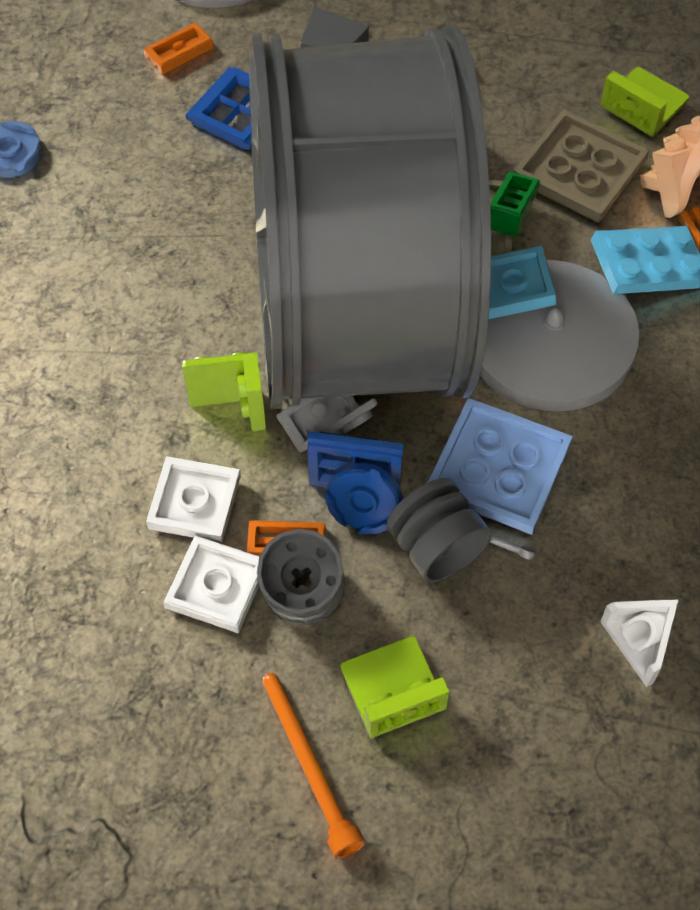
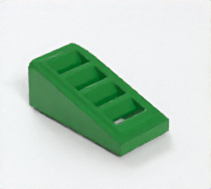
M511 171L508 172L490 202L491 231L512 237L518 235L540 187L541 180Z

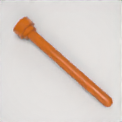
M274 673L266 674L263 678V685L330 827L327 831L329 835L327 843L335 859L347 857L365 845L364 837L357 825H353L351 820H345L278 676Z

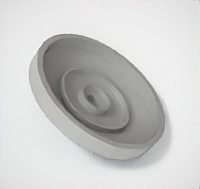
M546 260L557 305L489 319L480 377L499 395L521 406L551 412L578 410L607 398L627 378L638 349V322L635 312L625 295L613 294L605 277L581 265L564 261Z

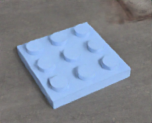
M468 398L428 482L439 478H451L460 489L459 493H462L469 501L468 509H474L479 515L532 535L569 450L573 436Z

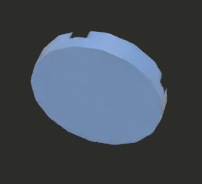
M1 122L0 177L11 178L23 175L32 170L41 159L43 150L40 138L32 126L23 122Z

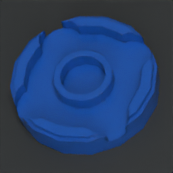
M365 462L349 463L337 469L328 483L325 494L328 510L335 520L344 527L348 524L356 528L355 532L362 534H378L387 530V520L391 512L403 500L401 488L393 476L379 466Z

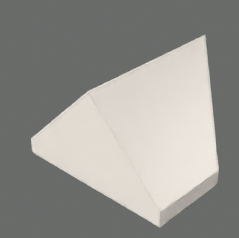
M678 599L612 602L606 606L600 621L646 687L654 683L661 669Z

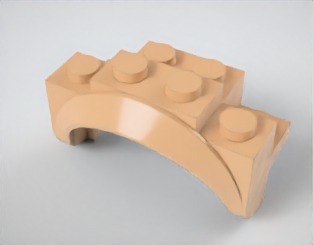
M700 116L692 118V124L675 129L676 134L663 138L665 148L652 153L654 165L651 166L652 170L640 174L642 188L660 192L664 217L666 218L678 215L685 209L694 182L700 176Z

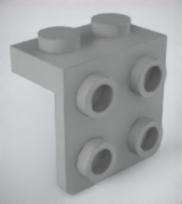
M352 395L303 398L300 400L299 406H290L276 415L299 453L307 450L309 431L343 436L339 429L345 434L373 417L370 409L376 406L378 402L375 398H372L363 405L358 406Z

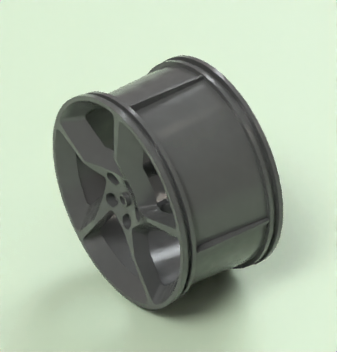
M449 25L442 27L440 30L437 28H427L420 37L284 50L279 34H270L269 42H263L260 32L250 33L249 87L255 221L264 353L271 409H281L283 399H288L290 406H299L301 398L420 391H434L439 397L454 395L457 398H467L471 396L480 376L487 337L491 276V219L488 161L482 106L471 52L462 31L457 26Z

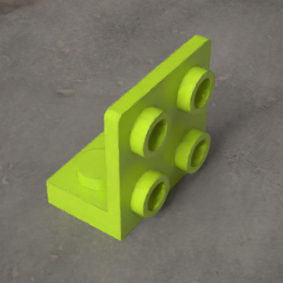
M635 67L626 77L615 71H612L606 77L600 106L653 137L688 102L689 95L643 68Z
M237 352L228 356L210 358L197 357L193 360L182 362L191 407L241 402L242 417H250L251 430H266L257 352Z
M414 636L341 663L342 674L370 739L447 709L449 689L443 677L434 679Z

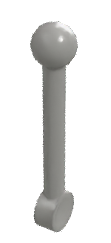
M492 535L490 543L518 553L523 558L533 560L536 553L533 549L518 546Z

